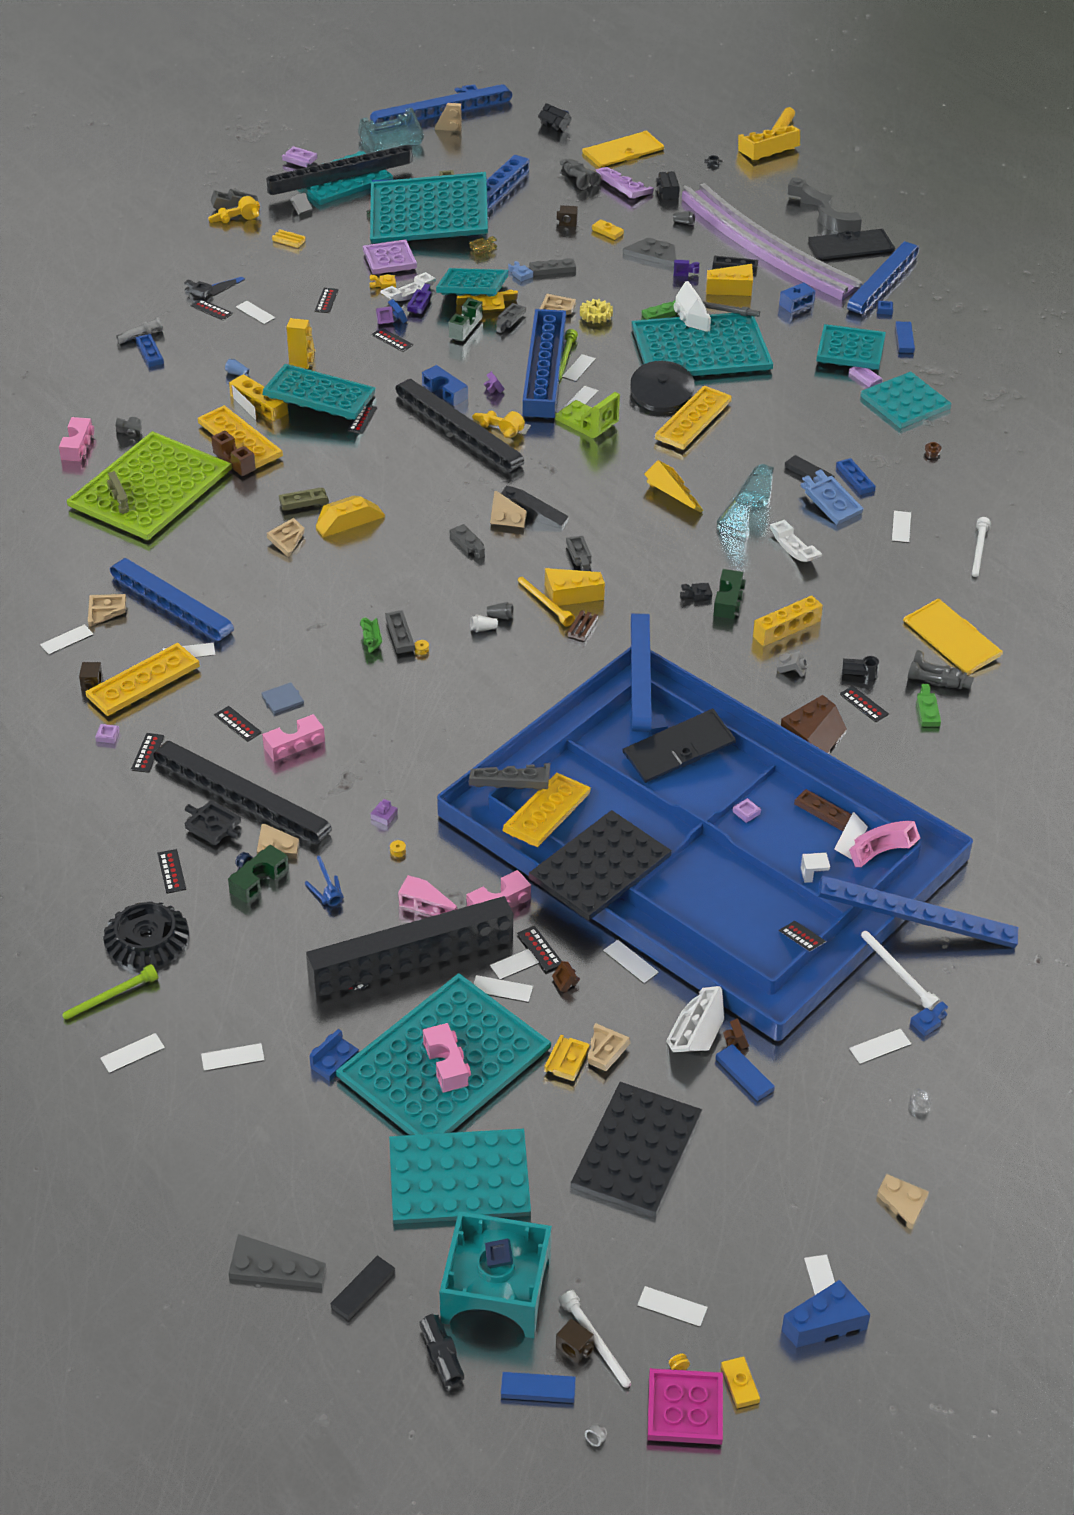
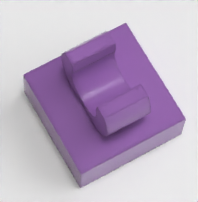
M392 306L376 308L378 324L394 322Z
M492 371L487 374L490 380L486 381L484 386L490 394L496 389L500 393L505 390Z
M383 799L370 813L371 819L388 826L398 814V808L392 806L391 801Z

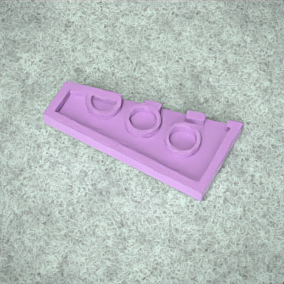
M608 167L596 169V172L601 175V180L608 182L609 185L628 195L629 198L634 199L639 196L652 194L654 191L653 187L649 186L646 188L644 183L633 182L632 178L621 176V173Z

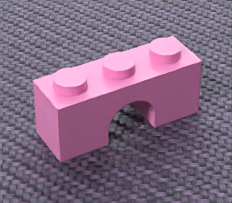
M71 417L67 427L69 437H63L59 445L61 460L81 462L83 455L86 454L87 445H90L91 435H94V425H92L90 418Z
M314 714L297 720V732L294 734H286L280 727L262 734L264 749L273 761L285 758L325 741L324 727Z
M517 870L501 878V893H491L483 886L466 894V904L470 906L505 896L510 908H513L531 899V884Z
M448 1023L423 1029V1044L429 1059L445 1058L443 1061L436 1062V1076L443 1093L468 1086V1077L471 1076L468 1063L464 1064L463 1050L461 1047H457L456 1033L454 1030H450Z

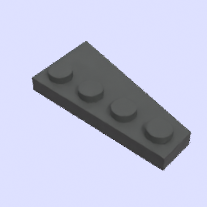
M545 763L544 767L537 768L532 764L526 765V768L516 769L515 766H507L503 770H498L497 767L471 769L469 785L476 787L494 786L496 788L514 787L515 789H548L550 763Z
M238 1234L228 1274L229 1279L322 1288L326 1263Z

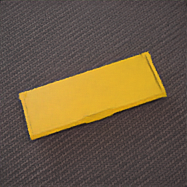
M646 130L583 148L582 152L598 167L602 168L664 150V145Z
M940 599L932 601L903 619L906 624L959 669L966 672L968 676L1003 654L1002 650Z

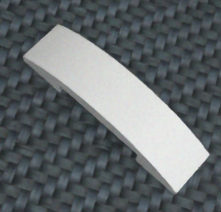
M425 272L415 276L413 283L398 289L390 286L381 290V294L394 299V301L409 300L417 289H422L424 284H431L432 286L436 278Z
M785 520L770 524V529L779 544L795 559L807 562L822 557V553L813 545L807 547L793 534L794 528Z

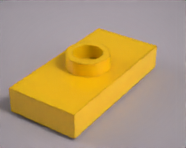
M601 219L592 225L593 231L614 240L624 234V229Z
M745 1357L721 1362V1369L736 1409L760 1403V1396Z

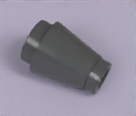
M689 210L674 213L673 221L687 225L694 224L695 212Z
M504 602L487 606L488 617L507 620L513 618L514 607L512 603Z

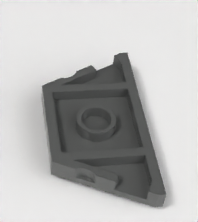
M645 238L623 248V254L672 267H674V260H677L674 244L655 240L654 238Z

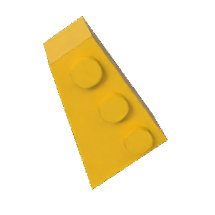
M545 568V587L550 600L557 606L604 600L605 582L601 572Z

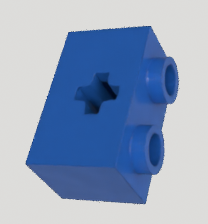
M803 282L781 291L779 305L790 313L814 304L816 291Z

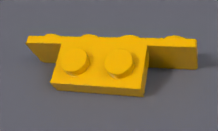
M506 290L505 292H498L495 296H486V294L472 296L471 294L458 295L456 303L457 305H463L468 298L483 302V313L501 312L505 310L504 301L517 300L518 291Z

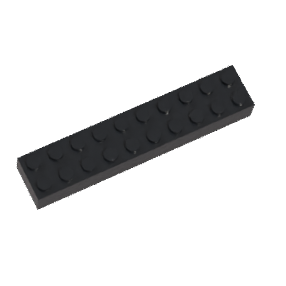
M505 896L307 951L308 980L315 997H319L361 984H367L378 979L388 978L392 975L408 972L423 966H429L437 962L447 961L451 958L467 955L496 945L505 944L513 941V912Z

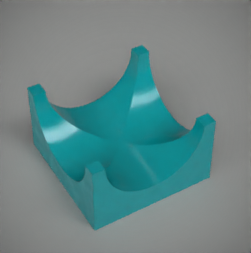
M459 1211L439 1291L440 1319L442 1324L450 1325L452 1317L465 1310H489L511 1318L523 1329L525 1337L535 1338L545 1267L550 1264L552 1226ZM508 1238L511 1243L513 1264L490 1269L487 1266L485 1243Z

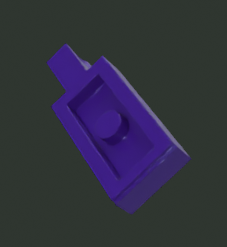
M424 284L421 290L417 289L407 305L408 312L422 314L432 296L430 291L431 284Z

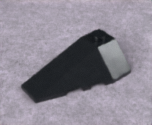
M506 485L501 492L503 496L527 511L526 519L561 529L569 519V516L522 489Z

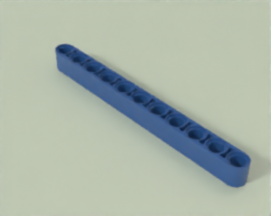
M501 84L377 110L371 113L370 120L377 128H385L441 116L447 103L461 104V111L507 102L511 100L512 92L506 85Z

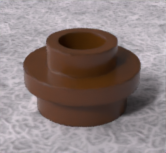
M930 442L925 445V451L928 456L936 457L941 452L942 447L936 442Z

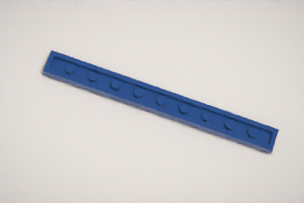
M822 876L820 879L818 897L1015 948L1018 945L1019 927Z

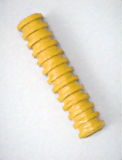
M790 107L785 108L772 130L775 131V128L789 126L795 116L794 109Z

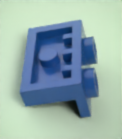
M338 1029L333 1034L328 1035L319 1047H315L311 1051V1069L328 1081H331L336 1076V1070L359 1053V1049L344 1040L342 1031Z

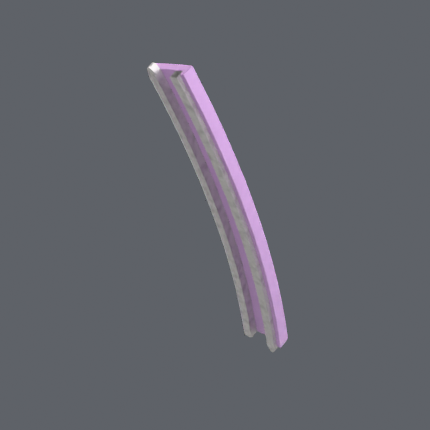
M705 183L700 184V190L698 191L684 186L682 200L723 234L774 267L839 300L845 299L862 286V281L806 254L762 228L731 206Z

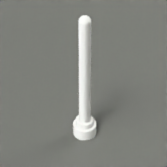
M980 517L976 524L979 533L972 569L973 577L979 575L985 533L990 529L991 521L987 517Z
M868 931L862 932V938L920 996L922 1006L930 1010L940 999L934 993L926 992Z
M570 1290L564 1293L559 1299L563 1309L572 1312L579 1324L594 1334V1346L624 1388L630 1387V1379L579 1307L580 1298L576 1292Z

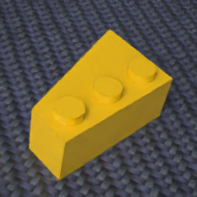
M752 264L707 270L706 294L752 296Z
M290 318L286 327L289 365L308 369L310 363H313L315 353L312 328L310 327L309 320Z

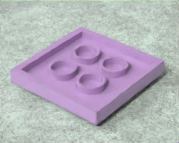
M407 240L363 246V252L373 275L417 268V262Z

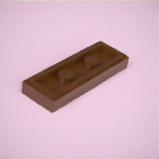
M807 789L794 802L798 807L841 831H844L852 815Z

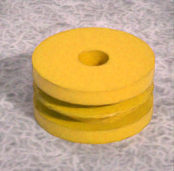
M418 640L415 642L416 654L425 655L429 652V643L427 641Z
M401 840L393 841L390 844L391 855L394 857L404 856L406 844Z
M683 1353L675 1355L668 1362L671 1370H686L690 1366L687 1356Z

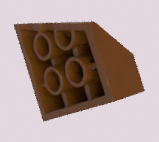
M824 695L781 718V726L828 754L833 745H836L847 731L837 706Z

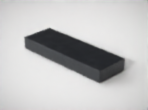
M715 255L712 268L720 269L752 264L753 272H757L759 260Z
M794 455L785 462L786 468L803 477L810 476L813 482V478L817 476L815 472L821 469L797 455ZM821 469L827 477L833 476L835 478L831 473Z
M377 1255L330 1303L331 1308L349 1321L395 1273V1267Z

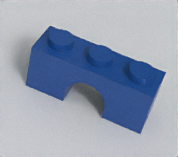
M438 365L422 372V386L431 392L443 389V400L453 407L468 399V385Z

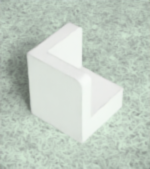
M827 853L802 855L801 872L804 883L813 881L814 871L830 870Z

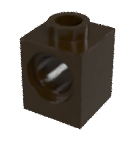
M560 205V211H557L556 218L559 220V226L577 227L578 206Z
M82 662L79 681L81 691H87L102 683L101 662Z
M571 1318L556 1334V1348L576 1363H579L584 1357L588 1358L593 1352L594 1334Z

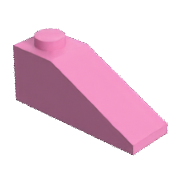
M408 875L398 892L399 906L435 916L457 909V906L428 881Z

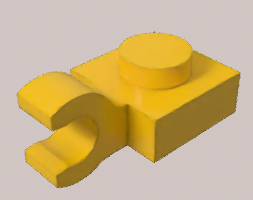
M376 275L369 276L370 281H375L369 282L370 288L381 287V289H385L390 286L396 288L395 275L379 276V278Z

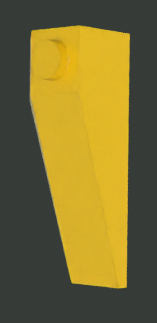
M657 460L644 473L648 478L646 481L651 487H657L699 512L703 511L697 500L689 494L691 491L684 485L685 482L673 467Z

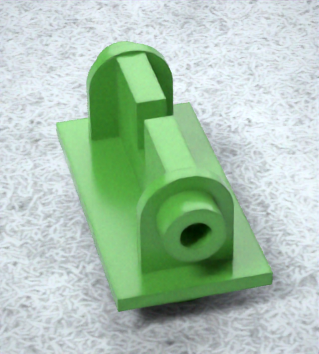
M364 617L360 621V626L364 630V644L368 646L369 653H371L381 645L382 637L378 619L375 618L371 621Z

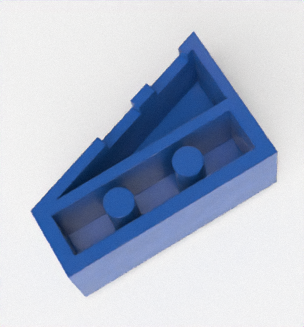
M838 1280L784 1314L782 1331L798 1348L825 1341V1338L839 1335L840 1337L850 1331L858 1329L860 1331L867 1330L870 1313L848 1288Z

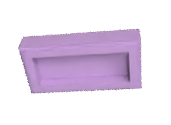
M852 367L849 369L851 375L868 387L882 383L883 378L868 368Z

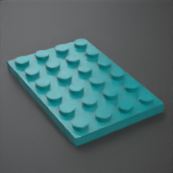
M359 151L356 154L347 155L343 158L335 159L333 161L355 157L366 153L364 151ZM385 169L301 190L316 203L322 205L371 188L372 180H393V175Z
M284 364L263 388L262 395L268 396L271 399H280L286 403H295L301 407H310L316 411H325L331 415H340L346 419H356L375 394L376 387Z
M524 1128L389 1136L393 1224L457 1220L459 1211L498 1218L531 1216Z

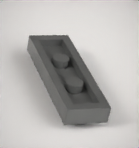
M565 258L563 260L529 263V269L533 271V276L576 272V265L574 259Z
M403 610L385 613V619L396 652L415 651V644Z

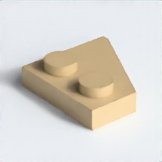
M447 103L435 125V130L461 131V104Z
M546 294L540 309L566 310V315H569L573 312L576 299Z
M494 491L490 524L525 528L527 511L499 492Z
M292 518L267 532V538L289 557L303 536L305 528Z
M126 594L90 595L88 626H94L126 613Z
M266 824L261 825L257 854L271 844L288 855V858L297 859L299 849L298 838Z
M595 1023L594 1034L590 1043L591 1049L588 1053V1064L607 1071L631 1044L630 1037Z
M886 1174L877 1196L890 1206V1209L896 1216L899 1214L907 1222L906 1226L909 1229H913L928 1198L929 1191Z

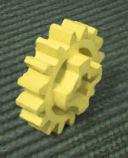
M592 299L591 302L587 300L586 303H582V306H580V317L583 320L587 319V322L592 321L593 324H601V321L611 320V317H613V306H610V303H606L605 300L602 302L600 299Z

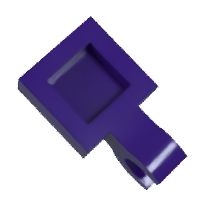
M674 260L673 276H688L689 273L698 274L700 263L694 262L689 264V260Z

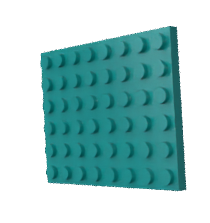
M486 172L371 182V244L399 240L410 241L488 234Z
M738 313L710 314L711 323L710 331L708 332L686 326L680 317L635 320L631 323L644 364L652 361H670L686 368L692 376L773 369L772 359L754 316L748 315L746 317Z
M458 973L337 1069L336 1076L409 1135L450 1133L551 1048V1041ZM448 1023L450 1030H454L456 1033L457 1047H461L463 1050L464 1064L468 1063L471 1076L468 1077V1086L443 1093L436 1076V1062L443 1061L445 1058L429 1059L423 1044V1029Z

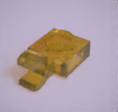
M494 236L486 240L480 238L470 242V248L476 254H482L490 250V248H497V245L493 243L497 239Z

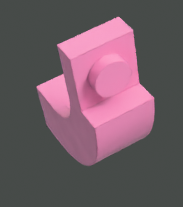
M915 821L894 822L879 826L860 835L854 840L855 845L849 851L855 867H862L881 852L895 848H910L920 839Z

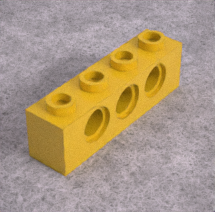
M243 374L229 382L230 396L233 397V385L255 407V411L275 422L288 414V403L262 395L264 386Z
M811 595L754 620L753 637L764 647L821 622L823 605Z

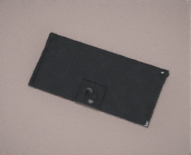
M883 228L857 232L844 231L838 234L808 237V241L819 260L895 251V246Z
M712 708L625 747L622 751L642 780L647 783L736 743V739L720 719L717 712Z

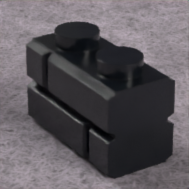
M548 103L544 105L543 110L538 115L542 125L545 127L549 125L555 131H565L567 125L572 120L568 112Z
M659 172L658 178H656L658 194H661L663 200L670 198L678 199L680 186L675 172Z

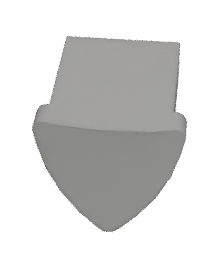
M306 193L295 195L290 199L298 215L311 212L313 209Z

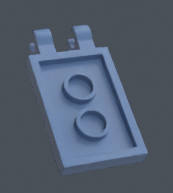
M821 469L815 472L817 476L813 478L814 482L810 476L802 478L804 482L800 486L805 490V493L836 525L863 512L864 508L833 476L827 477Z

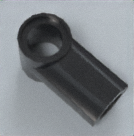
M867 656L863 660L843 658L842 674L862 675L866 680H874L878 677L879 659L877 657Z

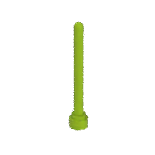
M568 329L565 333L566 344L562 354L559 381L562 378L572 343L578 337V333L574 329Z
M150 964L143 968V971L140 972L141 974L65 1011L62 1016L65 1020H68L144 981L151 983L159 979L157 971Z

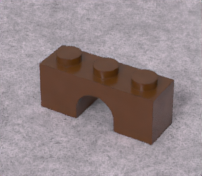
M224 430L211 437L213 453L220 459L231 463L232 469L241 476L256 470L254 453L245 446L237 449L235 438Z

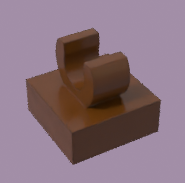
M566 961L560 963L552 977L559 990L567 992L571 985H577L580 978L576 976L575 969H572L569 962Z
M738 1018L730 1021L732 1029L723 1032L728 1046L735 1045L738 1042L741 1049L749 1047Z

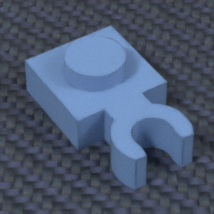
M517 261L514 262V266L508 264V270L521 282L533 277V271L525 265L520 266Z

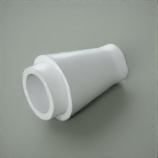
M475 615L470 620L471 631L476 633L497 629L498 626L497 618Z

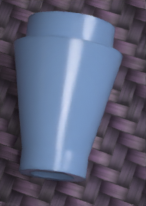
M229 359L225 365V371H228V374L249 375L250 369L235 359Z

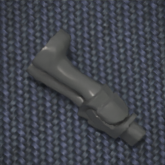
M563 159L560 161L562 169L569 176L577 177L576 185L579 189L585 190L589 183L593 187L600 184L601 175L594 170L585 168L583 163L573 159Z
M920 650L916 651L907 678L912 680L934 681L940 683V687L946 686V688L962 689V687L971 689L974 677L967 676L966 672L963 675V672L955 667L926 662L924 660V653Z

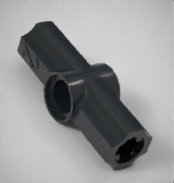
M429 1314L419 1321V1326L427 1342L430 1360L433 1365L436 1364L444 1385L456 1386L464 1380V1373L457 1359L455 1344L452 1337L447 1336L439 1315Z

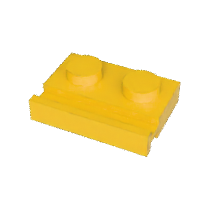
M560 1035L544 1066V1072L550 1071L553 1072V1075L574 1081L590 1049V1044L573 1038L567 1039L564 1038V1035Z

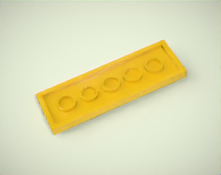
M703 386L655 433V439L684 450L731 402L732 396Z
M225 405L198 417V423L211 434L216 435L225 430L235 438L237 449L245 446L252 451L255 457L256 469L283 456V452L279 447Z
M176 643L85 691L86 697L105 715L109 716L200 667L199 660L179 643Z
M556 773L549 780L548 789L538 790L504 824L503 832L530 845L539 847L590 794L591 787Z

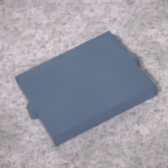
M291 682L261 693L266 701V705L271 708L274 714L304 704L299 690H296Z

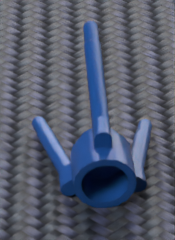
M317 856L328 886L325 887L322 895L308 881L305 884L321 899L323 905L336 906L344 898L338 876H334V886L321 857Z

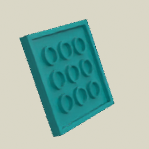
M449 268L436 286V293H441L442 295L456 293L459 296L471 294L472 296L480 294L495 296L507 279L508 270Z
M824 324L816 361L824 364L832 363L839 366L847 365L879 370L886 332Z
M911 371L861 391L863 399L899 428H904L951 409L952 405L950 401Z

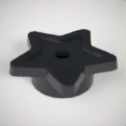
M711 155L704 161L708 163V167H719L723 160H719V157L716 155Z

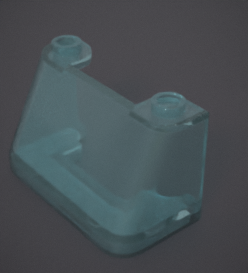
M407 108L403 116L398 114L397 119L374 124L373 120L369 122L368 118L361 119L358 129L360 138L371 152L403 145L421 144L424 133L413 108Z
M760 464L752 470L717 519V528L720 531L747 538L750 529L748 528L750 506L757 507L759 502L769 503L774 467Z

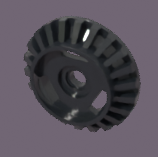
M153 901L140 902L125 907L122 912L118 911L115 914V918L108 921V927L104 929L103 941L108 956L116 964L137 971H143V968L150 964L155 969L172 963L184 952L189 942V927L186 918H183L180 911H175L173 906L166 907L164 903H154ZM171 925L170 932L163 938L165 927ZM145 932H149L152 934L151 936L146 938L141 936Z

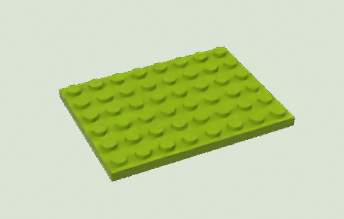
M152 431L67 500V506L149 540L232 469V464ZM115 471L127 495L129 512L127 513L119 512V503L113 499L112 492L108 489L107 480H109V472Z

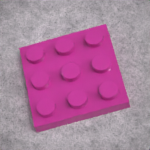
M650 1368L647 1440L722 1445L723 1373Z

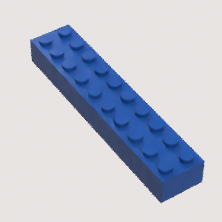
M535 309L523 394L522 416L555 418L566 328V310Z

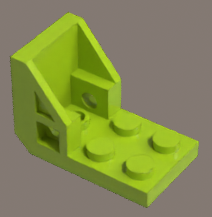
M617 392L612 393L593 408L575 400L556 413L555 420L591 438H595L619 421L620 394Z

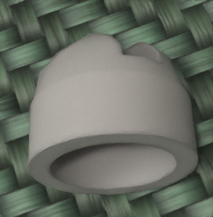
M601 1424L591 1425L585 1431L587 1441L593 1446H600L607 1437L606 1428H601Z

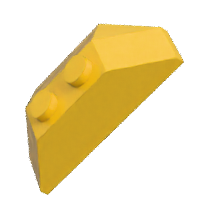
M354 495L323 505L316 523V529L324 538L383 518L385 514L378 505L361 496Z

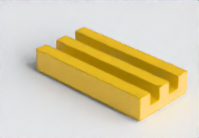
M278 230L272 236L274 242L299 248L306 241L305 236L284 230Z

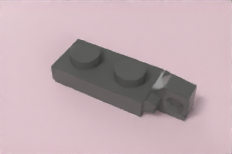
M512 303L498 316L496 331L502 333L506 327L512 326L526 313V307Z
M465 524L449 530L450 536L467 553L473 552L479 559L485 557L484 544Z
M584 537L566 538V544L576 566L580 565L581 571H589V566L592 564V556Z

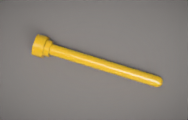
M524 577L518 578V582L559 616V621L565 627H569L574 623L575 616L570 611H563Z

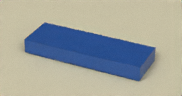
M896 321L895 329L898 352L914 353L915 345L911 322Z
M151 334L136 337V343L148 367L164 364V359Z
M851 458L836 462L838 470L860 495L875 491L876 486Z
M733 1044L716 1054L715 1059L757 1101L774 1091L775 1086Z
M503 1372L501 1398L574 1403L576 1377Z

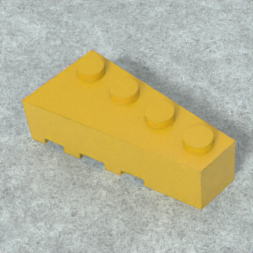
M793 125L775 128V131L763 130L761 134L752 132L749 133V136L738 135V151L752 160H759L762 157H769L772 154L782 153L785 150H791L800 146V129Z

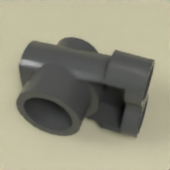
M129 417L128 421L121 418L116 419V432L126 433L130 437L141 435L142 425L139 418Z

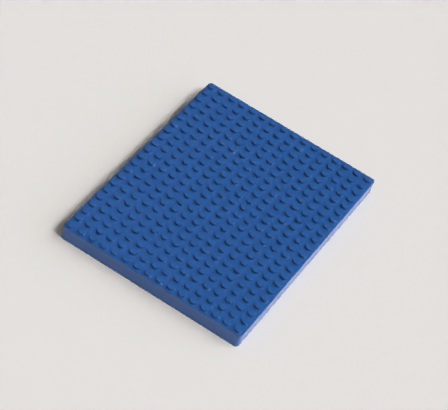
M631 647L472 768L497 767L498 770H503L507 766H515L516 769L526 768V765L534 764L535 768L544 767L545 763H550L549 780L556 773H559L591 787L590 794L539 847L530 845L503 832L504 824L538 790L533 788L515 789L514 787L496 788L494 786L476 787L469 785L470 771H468L438 794L437 809L439 817L528 876L530 871L611 810L672 850L671 856L592 919L697 989L701 990L702 988L720 986L722 988L724 1007L776 1041H780L788 1035L874 951L862 938L861 934L863 931H868L882 944L905 921L901 918L818 897L821 877L826 876L925 902L969 859L973 839L970 836L650 650L652 716L663 714L668 728L713 708L735 737L736 743L645 783L622 751L625 747L657 734L632 731ZM807 789L850 814L854 812L868 826L866 832L894 822L915 821L920 839L910 848H895L881 852L862 867H855L852 859L835 850L843 831L798 807L794 802ZM748 798L761 809V813L746 823L733 813V807ZM827 853L830 870L814 871L813 881L804 883L801 872L802 855ZM796 921L827 942L809 952L778 930Z

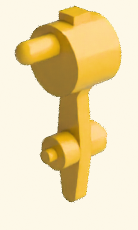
M245 196L239 200L237 208H220L218 213L209 216L208 220L210 223L219 221L228 223L230 218L240 214L245 219L251 220L259 216L260 205L253 197Z
M489 411L487 414L475 413L472 416L474 420L480 422L481 427L487 428L489 425L499 426L505 438L514 437L525 426L523 417L515 411L509 412L504 418L497 417L494 411Z

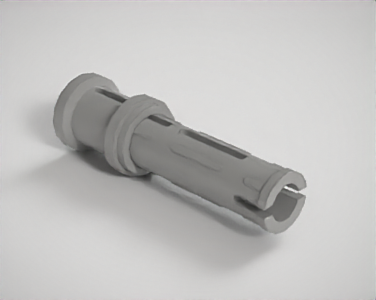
M157 317L151 322H143L142 326L117 334L116 340L119 344H122L138 336L152 334L158 330L162 331L163 324L160 318Z

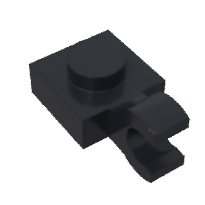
M186 280L184 282L185 285H188L185 288V292L198 295L199 297L205 298L212 291V285L201 281L195 283L192 280Z
M709 583L692 584L691 587L688 584L681 585L682 591H685L680 592L683 599L694 597L695 601L712 600L713 594Z

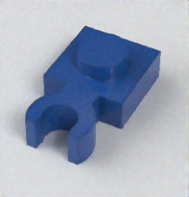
M394 299L388 301V304L392 306L394 318L396 320L399 319L402 324L407 322V317Z

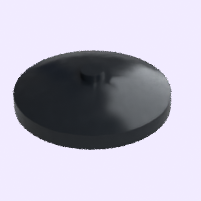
M652 361L640 366L633 373L630 391L634 400L642 407L651 411L670 412L682 408L693 397L694 379L686 368L677 363Z

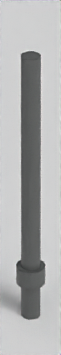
M702 301L705 308L738 313L746 317L748 315L760 316V311L752 310L749 307L743 306L740 308Z

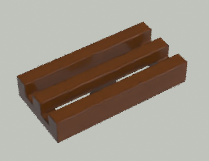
M581 610L568 631V637L585 641L597 622L598 615L594 614V616H591L590 612L585 614V611ZM588 620H590L589 624L587 625V627H586V629L584 630V632L582 633V635H579V634L581 633V631H583V629H584L586 623L588 622Z

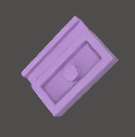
M294 146L286 152V155H282L283 161L307 167L308 164L310 165L317 159V153Z

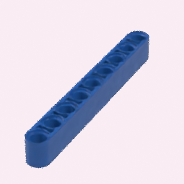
M904 241L850 298L847 310L863 314L916 258L919 246Z
M123 558L110 567V573L116 580L213 639L220 641L234 631L230 620L129 559Z
M631 613L632 731L651 732L650 614Z

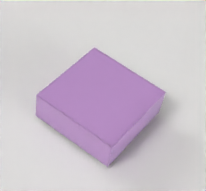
M100 724L95 736L96 742L115 744L120 731L119 726Z
M747 798L733 807V813L747 823L761 813V809Z

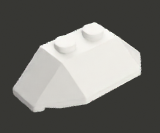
M686 281L676 295L674 310L686 326L708 332L710 331L711 317L707 314L706 308L697 292Z
M720 986L702 988L699 991V995L693 998L681 1011L666 1040L673 1052L708 1051L724 1021L722 988Z

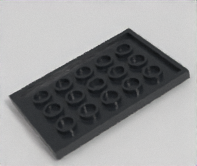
M611 810L530 871L529 879L589 921L671 856L672 850Z
M619 1082L576 1170L570 1188L656 1218L701 1118L702 1109Z

